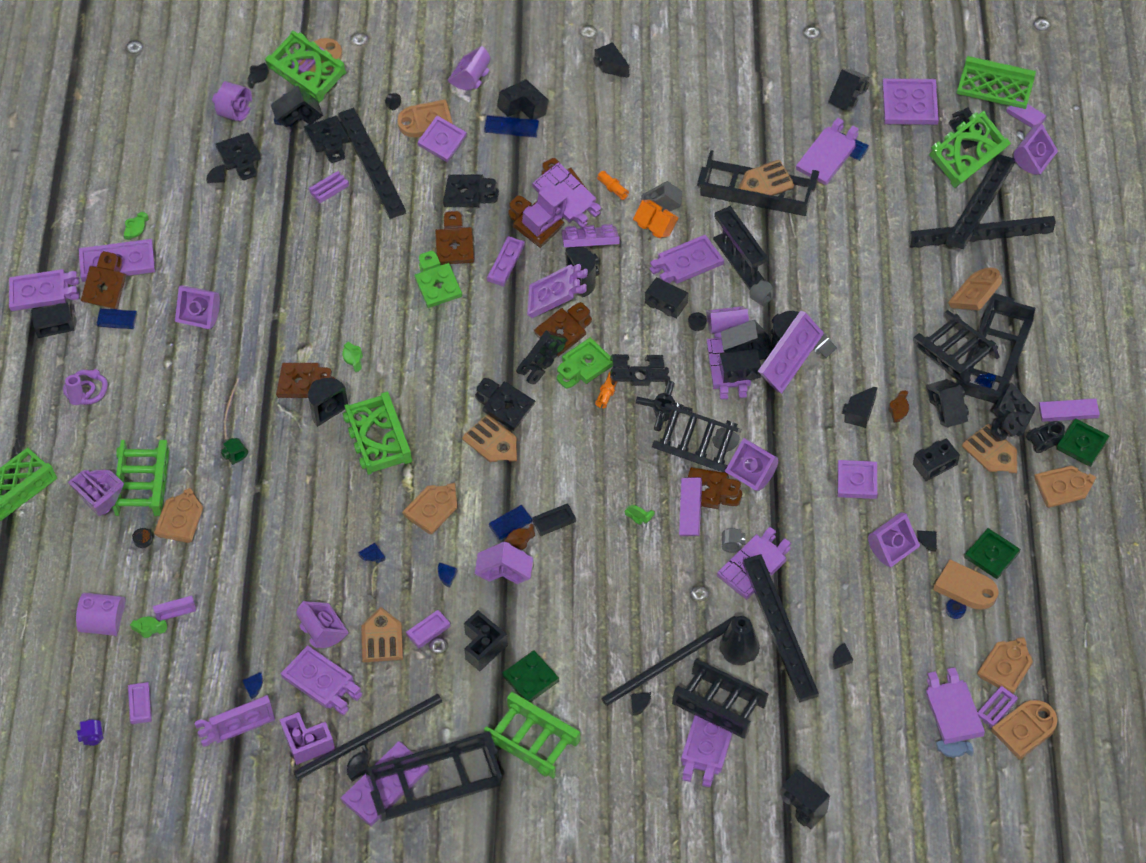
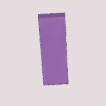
M507 237L487 276L488 282L505 286L525 246V241Z
M1097 399L1039 402L1042 422L1074 420L1075 418L1093 419L1099 418L1100 415Z
M681 478L680 536H700L701 478Z

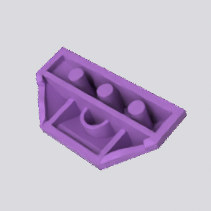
M83 470L68 481L69 485L84 503L99 517L108 513L111 507L115 505L124 486V483L110 470H94L91 472Z

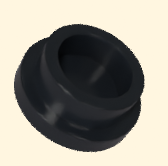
M390 93L385 99V105L390 110H396L401 104V96L398 93Z

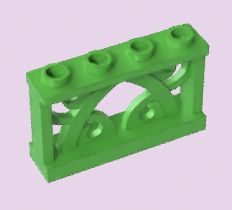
M293 30L272 55L269 54L265 58L269 69L295 87L297 85L318 100V103L324 99L323 96L347 73L344 68L345 64L340 59L333 58L327 50H321L314 41H308L302 33H296ZM299 44L301 48L296 49L294 46V53L291 54L289 50L292 45ZM285 53H287L288 56L280 59ZM315 59L316 72L307 71L300 75L297 74L299 71L297 60ZM291 62H294L295 67L293 69L289 68V66L292 65ZM329 66L335 69V71L330 76L322 75V73L328 74L331 72L330 70H326V68ZM307 76L311 77L309 81L306 80ZM321 79L325 80V82L319 87Z
M982 111L980 114L975 112L968 118L970 122L967 124L965 122L961 123L956 128L958 130L956 133L951 131L944 137L945 141L943 143L938 141L931 147L933 151L928 154L950 179L951 185L954 188L1011 144L1008 138L1005 139L986 116L985 111ZM976 123L982 124L985 128L984 136L980 135L982 133L981 127L979 130L974 128ZM989 134L995 140V142L987 138ZM953 139H955L953 145L948 144ZM962 140L978 142L976 146L978 161L969 155L960 156ZM982 144H984L982 148L986 149L985 153L981 151ZM948 149L949 154H945V156H953V160H946L942 156V150ZM961 160H968L970 165H965V161L962 162ZM951 164L955 165L957 173L950 166Z
M388 391L381 393V396L351 405H344L345 412L342 414L345 424L349 423L350 425L348 428L350 438H354L356 441L353 443L356 454L360 453L361 458H359L361 468L366 469L368 475L372 474L371 472L394 465L412 462L411 451ZM379 407L374 412H371L370 410ZM360 412H365L369 415L366 417L363 414H359L362 418L360 421L354 418V415ZM379 418V420L381 421L382 418H386L387 421L385 423H381L377 419ZM373 423L383 429H392L385 434L382 444L366 437ZM389 438H393L395 440L392 443L389 442V445H386L387 440ZM379 452L383 453L382 458L379 460L371 461L369 459V455L372 453L375 454V459L379 456ZM387 453L395 454V455H392V456L387 457Z

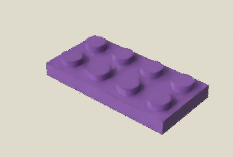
M152 239L79 248L82 282L86 281L89 267H97L99 256L103 251L115 253L122 258L120 272L125 273L126 276L155 272Z
M800 311L758 372L777 392L782 394L824 332L806 312Z
M398 742L375 765L414 753ZM428 765L404 772L409 789L429 770ZM365 774L341 797V801L372 827L380 819V815H377L370 795L371 788ZM397 774L375 780L385 809L391 808L404 795Z

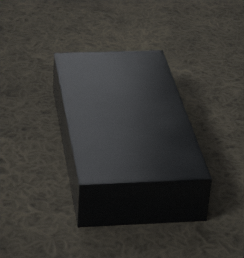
M567 503L532 517V521L539 535L543 536L575 523L576 517Z

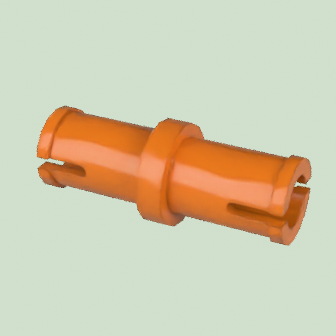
M604 170L598 174L597 180L602 182L608 191L615 193L621 200L628 197L629 191L616 178L613 179Z
M610 372L605 383L601 385L599 396L595 401V405L599 408L602 406L603 409L607 407L610 397L614 395V388L617 384V381L615 385L611 384Z

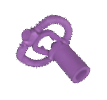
M82 369L65 379L63 393L72 405L94 404L104 397L108 382L105 377L100 375L99 370ZM81 375H87L102 382L100 393L93 399L88 398L94 393L95 385L91 381L81 382ZM89 385L91 389L85 395L82 386Z

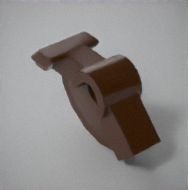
M906 390L900 391L896 399L890 402L888 410L892 415L893 423L900 422L909 412V403L906 399L908 391Z
M530 524L528 529L519 528L513 530L505 542L520 550L525 549L527 542L535 537L533 524Z

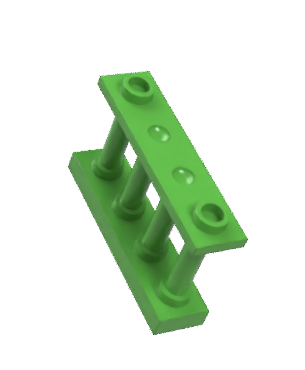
M121 440L120 447H117L116 451L118 459L116 476L124 483V486L115 505L111 507L114 510L115 516H119L121 506H149V508H152L154 516L161 515L170 452L167 440H159V446L155 449H127L125 440ZM127 457H155L157 459L156 464H153V466L126 465ZM125 473H153L155 475V479L151 482H124ZM123 490H151L153 492L152 497H149V499H122Z
M511 692L507 697L508 712L494 730L486 726L484 732L490 731L495 746L501 747L533 766L541 775L554 779L556 772L553 764L567 745L572 744L577 747L581 741L580 731ZM516 714H521L526 718V721L512 740L502 736L501 734ZM538 724L543 727V731L530 749L526 750L518 744L531 726ZM555 734L561 740L546 761L536 756V753L549 735Z

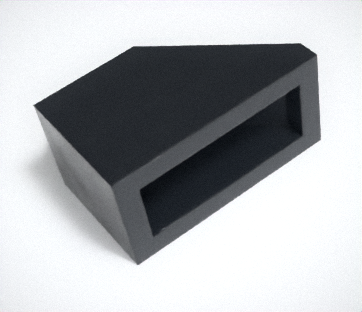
M613 42L594 50L593 62L603 73L624 78L629 77V64Z
M878 387L869 388L850 397L849 403L844 404L842 414L845 415V423L867 428Z

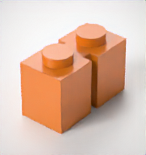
M649 199L641 201L633 220L638 222L637 225L643 229L649 228L655 237L662 238L670 236L679 217L666 209L662 212L663 207Z

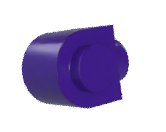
M87 720L80 722V730H77L78 742H83L84 745L90 746L99 744L103 740L101 721Z

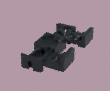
M612 354L610 357L613 365L610 371L612 385H615L617 381L630 382L631 386H649L651 382H665L666 386L667 382L670 381V376H668L669 368L664 366L663 355H646L645 361L649 362L648 366L631 367L627 365L629 354ZM635 373H642L645 376V379H638L635 376Z

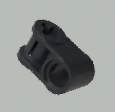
M1052 421L1031 430L1026 435V438L1032 442L1036 453H1042L1059 444L1064 436L1065 426L1062 422Z

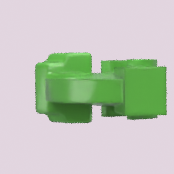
M140 212L137 214V217L129 218L125 221L124 239L131 240V238H135L143 233L145 229L144 221L149 220L147 213Z
M347 342L342 352L343 359L347 364L353 365L355 372H359L362 369V350L359 346H354Z
M631 505L625 510V515L641 525L643 522L647 524L655 515V511L650 510L646 512L636 505Z
M150 616L133 620L130 624L131 629L140 633L143 638H149L153 633L157 632L162 634L168 627L165 620L159 622Z

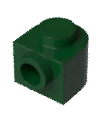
M239 438L229 439L223 443L224 448L220 450L225 460L228 459L232 465L242 461L248 455L247 448Z

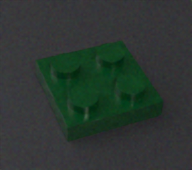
M1075 418L1057 445L1056 450L1091 467L1110 436Z
M987 528L965 554V559L998 580L1019 555L1021 549Z
M535 650L502 673L503 678L520 697L530 703L559 682V677Z

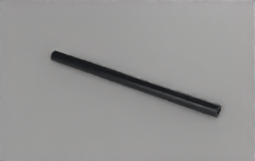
M736 616L729 618L602 697L601 699L605 706H609L723 635Z
M436 694L298 768L293 771L294 776L297 780H300L441 704L442 699L440 695Z

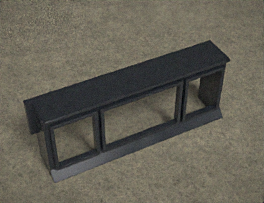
M710 150L706 167L701 168L697 186H700V196L801 216L807 215L811 194L816 188L820 171L812 170L810 179L789 175L794 185L808 187L805 201L784 198L786 191L779 193V196H773L735 188L738 174L744 175L746 171L754 168L713 160L714 151ZM712 169L733 173L729 187L709 183Z
M993 293L978 332L985 338L988 334L1016 343L1003 377L975 369V365L969 369L968 374L970 377L974 375L1000 383L998 390L971 382L964 385L961 381H958V384L964 388L965 395L997 404L1006 384H1009L1013 377L1034 322L1035 307L1017 303L1014 298ZM995 313L1024 321L1019 335L1016 336L990 328ZM978 345L970 350L967 361L981 351L982 348Z
M490 731L367 767L366 778L371 788L370 795L377 815H380L381 822L500 786L502 775L495 759V755L498 752ZM482 748L492 777L469 784L459 755ZM452 757L462 786L413 801L404 772ZM397 774L407 803L385 809L375 780Z

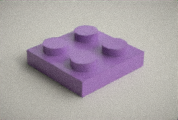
M436 116L417 143L421 148L448 163L467 136V132Z
M838 460V497L877 499V462Z

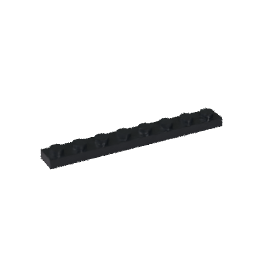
M355 108L339 112L338 118L389 220L406 214V209Z
M997 155L949 234L946 245L964 250L1015 165V158Z
M1054 216L981 223L976 228L969 242L1053 233L1056 220ZM954 226L910 231L909 247L921 248L924 246L946 244L947 238Z
M762 554L743 559L742 564L799 703L818 697L819 692Z

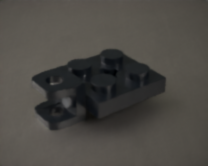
M337 115L303 126L304 132L316 153L325 151V155L331 163L345 159L343 144L349 142V138Z
M249 132L215 143L216 149L227 170L236 168V172L241 180L256 177L254 161L261 158Z
M448 174L443 206L479 207L480 201L481 203H495L498 201L499 190L495 188L496 180L484 178L483 174Z
M546 330L527 357L522 360L516 372L526 375L531 370L526 381L535 385L544 375L545 371L543 369H547L553 364L555 356L564 349L568 339L561 334Z
M483 378L476 387L477 393L475 398L485 405L482 411L512 431L518 427L536 402L505 381L499 387V384L493 380ZM506 403H511V404H513L512 406H513L514 408H511V407H509L508 409L505 408V407H506Z
M1012 382L1006 384L993 410L999 417L994 420L991 426V433L999 441L1005 440L1008 434L1010 437L1023 435L1036 410V407Z

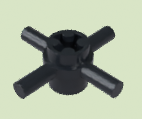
M673 381L667 382L665 392L657 395L655 400L638 396L636 398V404L653 407L657 418L654 426L655 431H661L663 422L669 420L672 409L665 406L666 404L672 405L675 402L673 396H671L675 384ZM683 406V409L693 412V408Z

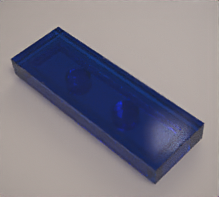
M487 115L484 133L537 138L539 120Z

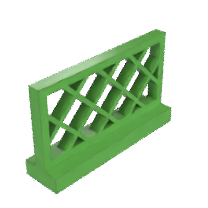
M967 56L957 94L1026 109L1036 71ZM967 74H972L976 76L969 78ZM984 77H985V78H990V79H993V80L987 82V81L984 79ZM980 80L983 84L976 86L973 82ZM1001 81L1011 84L1004 86ZM997 83L1000 88L993 90L991 86ZM968 84L973 88L970 90L962 89L963 86ZM1018 85L1026 86L1028 88L1021 90V88ZM1014 87L1017 92L1011 94L1008 89ZM987 88L990 93L984 94L980 90ZM1004 92L1007 97L1002 98L997 94ZM1021 96L1025 101H1016L1015 98Z
M26 448L0 467V521L58 479L52 466L42 461L29 448ZM28 455L31 457L30 462H22ZM29 467L28 473H19L20 468ZM33 467H41L36 472H33ZM10 468H16L15 473L6 474ZM18 478H26L21 483L17 484ZM5 479H13L12 484L4 485ZM2 490H10L5 495H2Z

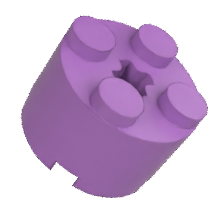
M224 81L212 98L213 103H215L216 114L234 121H243L250 111L248 104L252 102L251 90L244 86Z

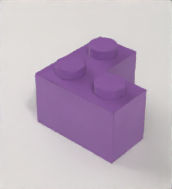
M553 183L547 187H542L538 192L537 203L532 207L528 206L524 210L522 223L536 236L540 235L564 216L567 197Z
M501 542L478 553L475 574L489 582L503 576L515 584H519L531 578L533 558L524 551L511 546L510 543Z
M299 712L280 719L283 734L296 765L335 749L333 738L326 722L306 729Z

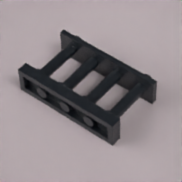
M731 205L715 212L714 217L723 228V232L713 237V240L750 290L754 284L757 285L761 280L766 281L758 271V266L767 263L768 256Z
M947 310L945 314L948 322L930 337H924L918 333L914 336V339L920 351L966 385L971 381L968 374L970 368L988 354L996 359L1000 357L997 351L998 346L993 340L989 341L962 321L958 314H953ZM953 327L958 330L955 335L941 346L934 344L935 341ZM964 336L970 339L968 343L953 355L946 353L949 348ZM976 345L982 348L981 351L966 363L960 364L957 362Z
M673 402L672 405L666 404L665 407L672 409L663 438H660V441L654 440L652 448L726 473L725 470L728 465L724 464V457L733 431L741 433L742 429L737 428L738 424L728 420L726 423L685 410L683 409L684 405ZM679 412L689 415L690 418L681 444L675 447L670 445V438ZM698 418L707 421L708 424L699 450H696V453L688 451V444ZM718 425L726 428L717 457H714L712 460L706 458V451L714 427Z
M695 659L692 674L695 676L686 689L680 686L676 687L671 704L745 739L751 724L748 718L756 706L763 709L766 707L769 693L733 677L706 662ZM702 679L712 684L704 698L693 693ZM720 688L731 693L722 707L711 702ZM738 697L749 701L741 715L730 711Z

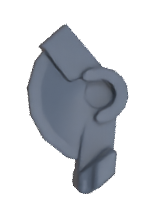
M943 740L936 742L938 752L947 757L956 758L965 753L973 756L974 749L968 741L944 744Z

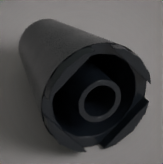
M737 616L732 620L720 640V652L727 662L742 666L756 659L759 654L760 643L750 619L745 616Z

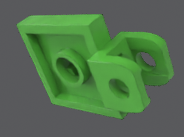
M434 251L420 254L419 269L421 272L414 274V277L427 308L462 297V292L450 264L447 263L440 266V261ZM438 282L442 283L440 289H438V287H434L433 285H435V283Z
M590 337L562 356L563 363L557 367V372L559 373L557 381L565 389L573 387L580 382V379L587 384L613 366L612 361H610L611 356ZM584 359H592L591 363H586Z

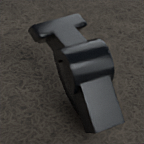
M266 63L250 67V74L248 75L249 88L253 89L254 83L262 82L267 78L268 66Z
M365 745L362 746V753L354 755L347 764V776L352 782L365 775L366 768L369 767L371 753Z

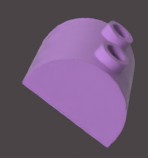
M480 46L464 55L447 81L461 90L477 89L482 83L479 78L481 76L484 77L489 72L487 66L490 63V55L487 50Z
M1042 123L1034 125L1014 151L1016 163L1023 170L1031 174H1041L1058 152Z
M180 285L175 322L211 329L219 313V294Z
M743 306L706 310L708 329L710 334H714V337H721V331L749 321L748 309Z
M743 438L725 472L754 490L760 491L772 478L778 465V458Z
M902 512L868 536V542L873 553L888 567H892L920 547L907 514Z
M82 593L76 613L78 632L117 636L126 603L125 598L122 596Z
M303 601L297 609L296 615L301 621L299 626L302 631L309 633L311 636L309 641L316 648L331 647L344 639L349 633L329 603Z

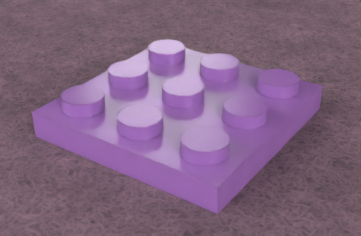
M883 79L884 124L938 125L936 79Z
M603 224L602 227L594 228V225H585L581 229H576L575 226L565 227V230H561L564 247L619 244L616 226L612 224Z

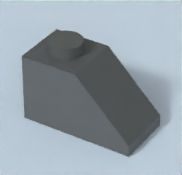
M666 181L642 194L641 201L650 199L663 207L662 212L664 209L670 212L681 206L682 191L669 181Z

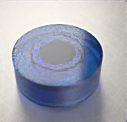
M951 599L947 602L946 613L950 618L960 619L965 615L967 607Z

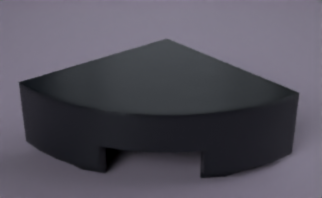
M219 165L210 170L206 177L207 183H224L225 165Z
M917 530V540L927 550L936 552L937 531Z
M845 643L841 644L834 652V669L853 663L854 659Z
M651 693L631 694L633 716L641 714L648 707L651 701Z

